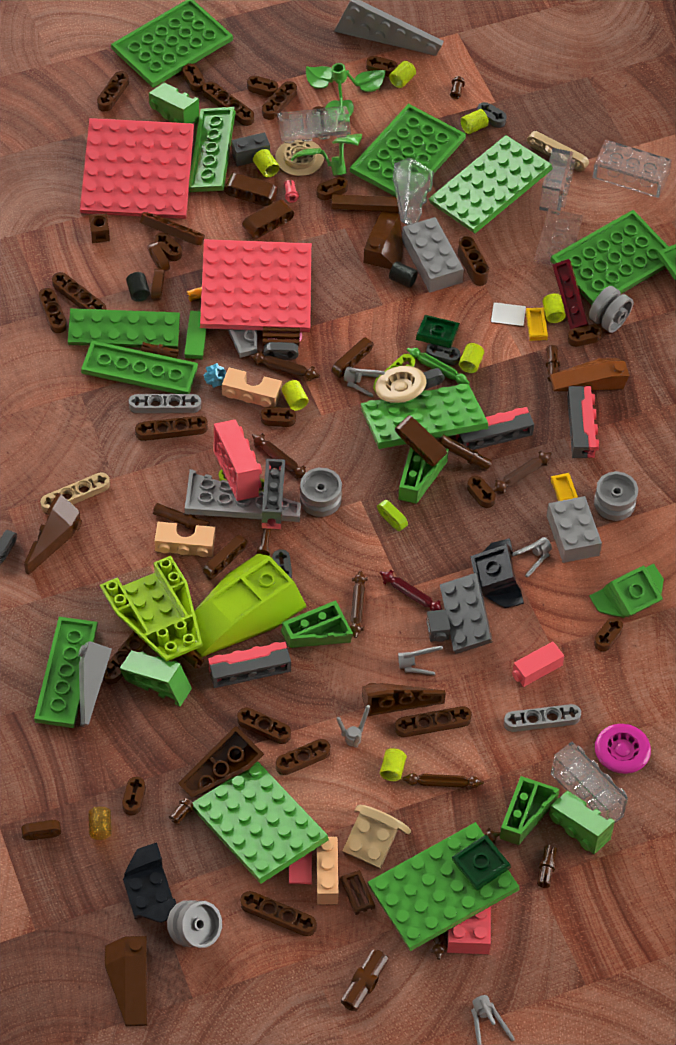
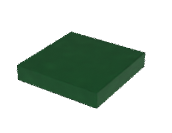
M424 315L416 334V340L451 348L460 323Z
M484 835L452 856V861L476 891L511 868L510 863L487 835Z

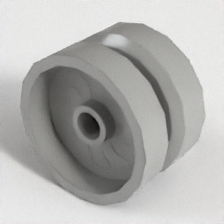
M608 286L592 304L589 311V319L596 324L602 323V328L613 333L622 326L633 308V299L625 294L621 295L620 291L614 286Z
M320 467L311 469L303 475L300 483V503L308 514L325 517L332 515L338 510L341 505L342 482L339 475L333 470Z
M615 471L603 475L597 482L594 499L596 511L602 517L613 521L624 520L631 516L635 510L638 495L636 481L623 472Z
M184 900L177 903L170 911L167 919V929L170 937L176 944L183 947L204 948L214 944L220 936L222 917L219 910L210 902Z

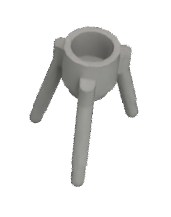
M347 367L344 381L348 382L347 386L373 397L372 393L355 383H359L362 376L377 378L379 375H384L385 371Z
M545 537L511 554V556H516L532 549L536 556H541L525 575L527 578L544 559L549 557L548 552L551 551L552 546Z
M443 646L398 653L399 668H405V673L414 672L435 675L433 671L412 668V666L415 665V656L442 650Z
M369 705L364 710L358 728L352 726L346 730L341 718L337 717L341 735L345 737V741L349 746L357 748L361 743L363 727L370 709Z
M487 995L479 996L472 1001L474 1008L471 1009L474 1018L477 1045H481L479 1015L481 1018L488 1017L491 1024L495 1025L494 1015L510 1040H515Z

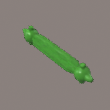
M407 348L410 355L414 359L418 358L420 363L431 369L439 368L444 376L449 379H455L458 384L470 383L464 374H458L454 368L427 353H420L418 348Z

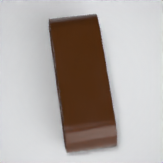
M233 173L230 175L224 191L231 197L268 206L272 204L278 188L272 183Z
M278 200L245 218L242 226L252 238L257 239L289 222L294 216V211L284 200Z
M463 236L459 239L458 256L472 282L477 286H483L488 281L489 267L474 239L470 236Z
M408 415L395 427L397 435L430 466H435L447 454L444 446L412 416Z

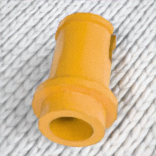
M202 287L187 291L190 302L201 298Z

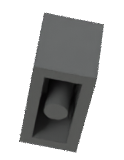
M265 132L232 140V156L237 167L254 163V155L262 149L270 151V143Z

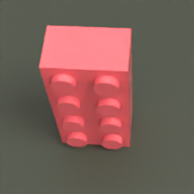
M236 419L215 423L213 452L236 500L241 501L259 497V489L261 488L259 476L262 474V468L260 463L256 462L254 451L250 450L248 439L244 438L242 427L238 425Z
M491 906L447 930V953L489 954L491 946Z

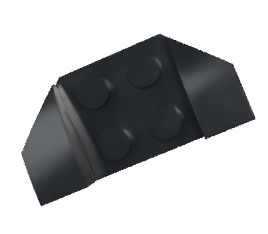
M510 538L492 542L483 552L470 556L473 572L477 573L483 596L504 608L524 604L522 591L516 582L510 554H513Z
M156 842L136 850L124 873L123 883L134 919L144 917L162 923L167 921L170 911L176 905V901L172 897L163 869L162 857Z

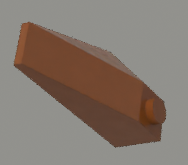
M598 358L551 374L550 379L554 392L568 391L569 386H591V390L624 389L630 375L625 361L618 358Z

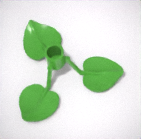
M336 63L332 68L327 66L306 67V77L312 87L323 89L328 86L329 82L332 83L333 80L338 83L340 100H333L325 107L328 117L334 121L346 120L354 111L353 102L351 100H343L341 84L346 81L347 76L355 86H360L362 91L373 92L381 87L386 74L385 70L366 71L358 74L354 80L349 74V70H346L345 65L342 63Z
M362 134L344 135L332 141L333 144L339 143V156L332 157V161L329 160L321 148L301 150L292 156L291 161L296 157L322 154L327 161V165L331 166L333 176L346 174L344 143L358 146L362 139Z

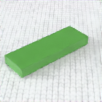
M190 311L185 358L203 359L207 328H200L201 311Z

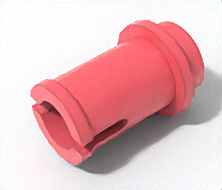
M287 180L284 183L285 199L290 203H294L298 200L299 193L296 191L295 182L291 180L290 185V180Z

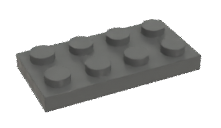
M477 573L440 584L444 608L447 609L450 637L455 654L493 643Z

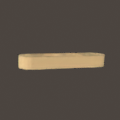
M533 131L527 137V142L532 148L577 171H584L589 165V160L586 156L540 132Z
M97 473L44 495L40 501L42 511L47 513L49 504L46 503L50 502L51 504L57 493L61 495L71 494L72 497L68 501L73 505L105 492L110 487L109 476L105 473ZM83 486L89 488L87 492L79 491V489Z

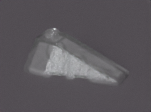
M412 158L394 163L393 173L400 219L406 225L419 221L422 214L421 208L427 202L426 196L433 186L434 171Z

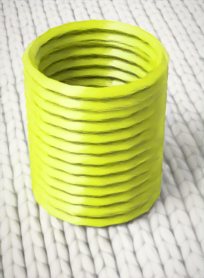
M402 61L391 72L389 79L397 88H403L416 75V69L412 63Z
M482 109L461 117V126L467 134L485 128L489 124L488 117Z
M262 149L253 157V162L264 177H272L279 171L280 166L269 150Z
M553 293L545 296L542 302L546 320L550 323H558L564 320L566 314L561 295Z
M475 343L467 344L459 361V367L468 373L476 372L483 358L484 349Z
M292 380L283 385L281 392L292 410H300L308 404L309 399L299 381Z
M390 748L385 751L380 769L381 777L388 781H399L401 779L407 755L402 750Z

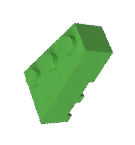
M162 83L149 92L150 107L157 110L163 118L173 123H192L194 126L199 122L198 98L192 99L188 97L189 94L186 92L181 94L177 88L167 83Z
M410 447L399 486L398 500L417 504L448 462L449 449H446L447 454L432 467Z
M336 600L282 622L281 633L289 648L351 643L353 636Z
M131 650L119 668L126 681L147 691L151 688L159 692L158 696L163 699L165 696L172 698L178 706L182 705L192 689L181 664L176 661L166 662L159 656L153 657L144 652Z
M520 776L503 821L499 839L520 845L550 810V806L558 799L560 789Z
M567 790L550 806V818L554 823L560 824L570 837L577 839L586 851L596 854L611 840L615 820L612 818L606 820L600 816L601 811L598 809L592 811L586 807L587 803Z

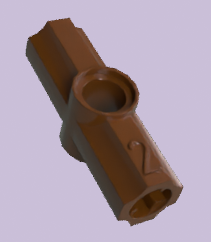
M373 949L363 966L356 970L350 987L341 999V1004L346 1009L357 1012L367 994H371L374 990L379 975L389 959L382 951Z

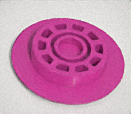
M614 724L606 727L598 735L595 741V753L600 763L607 769L616 773L628 774L642 769L648 763L651 756V746L647 736L640 729L629 724Z

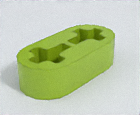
M384 500L377 505L380 515L394 529L401 531L408 526L405 516L391 502Z

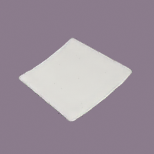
M494 302L491 322L523 326L526 307Z

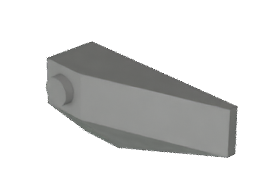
M91 641L82 645L78 654L81 657L79 661L80 726L83 727L89 725L112 650Z

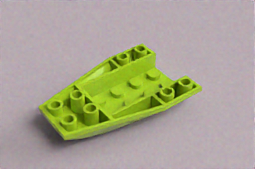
M256 554L228 573L194 610L203 645L195 649L196 652L203 657L270 631L306 608V603L295 582L270 556Z
M171 556L153 563L155 573L122 586L118 577L100 584V588L115 614L166 662L203 646L187 581Z

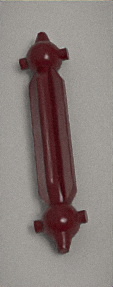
M391 569L387 572L380 571L383 584L391 583L395 589L423 607H430L431 611L443 610L440 600L433 602L431 597L400 577H394V571Z

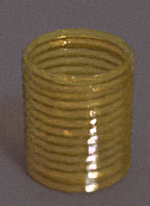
M102 806L90 809L89 836L95 840L109 838L112 835L111 810Z

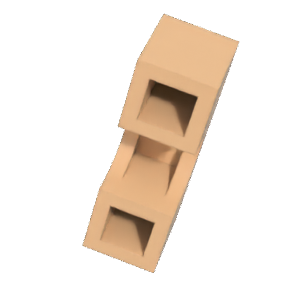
M230 367L222 383L223 396L242 400L246 403H254L265 408L276 407L282 393V381L264 376L259 385L251 386L247 384L245 371Z
M157 523L155 551L213 557L215 527L196 525L193 535L182 537L177 534V523Z
M328 837L329 840L316 848L317 904H338L337 837Z

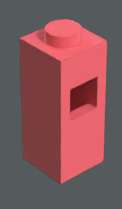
M551 642L514 662L512 675L517 682H520L525 687L563 666L564 654L554 642Z

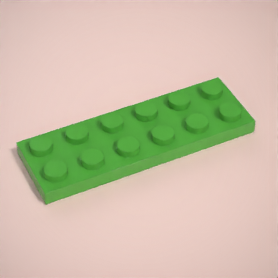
M234 107L204 108L200 110L190 172L189 192L224 190L236 113Z
M70 308L68 345L90 346L92 341L120 347L141 348L143 346L142 343L145 342L154 345L163 344V347L178 349L180 313Z
M92 341L81 372L86 375L170 393L190 394L198 370V363Z
M66 617L58 618L34 717L35 723L75 727L80 705L79 661L81 657L78 654L82 645L89 641H95L98 622Z

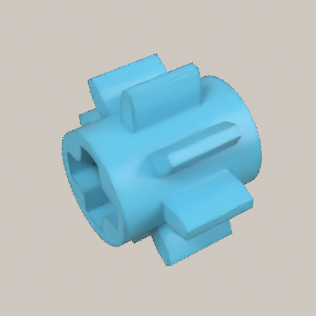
M218 363L206 367L207 372L204 374L206 383L212 385L213 388L222 385L226 375L224 367L219 366Z

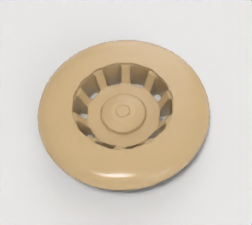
M292 139L283 143L278 148L275 159L280 169L285 173L293 176H307L320 169L324 162V156L322 154L296 157L291 161L292 156L301 150L320 148L319 145L307 139Z
M412 366L394 367L378 378L375 391L384 401L390 403L407 402L423 392L426 386V377L421 370Z

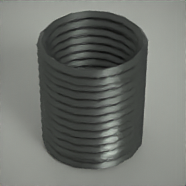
M397 261L389 272V279L410 288L416 281L418 271Z
M133 272L128 275L126 282L131 299L134 301L146 300L150 295V290L144 273Z

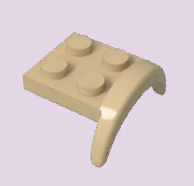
M357 805L354 811L359 812V815L342 851L381 869L398 829L407 835H410L411 829L400 820L380 810L366 805Z

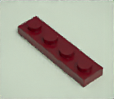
M570 259L552 264L570 330L589 325Z

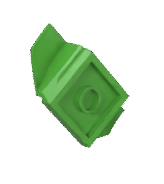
M655 564L648 567L643 565L611 581L603 589L589 595L598 612L622 618L630 617L663 599L661 593L664 578L659 573Z

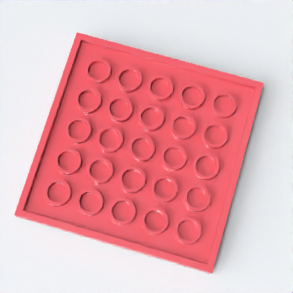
M89 118L80 213H107V215L141 217L143 212H148L162 218L186 219L194 124Z
M204 239L200 328L263 330V327L300 328V332H310L312 243Z

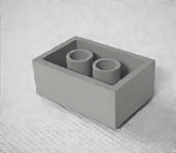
M586 497L548 503L547 519L562 562L600 556L602 542Z

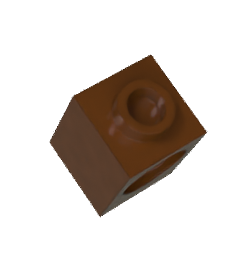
M107 213L89 215L92 243L110 241Z

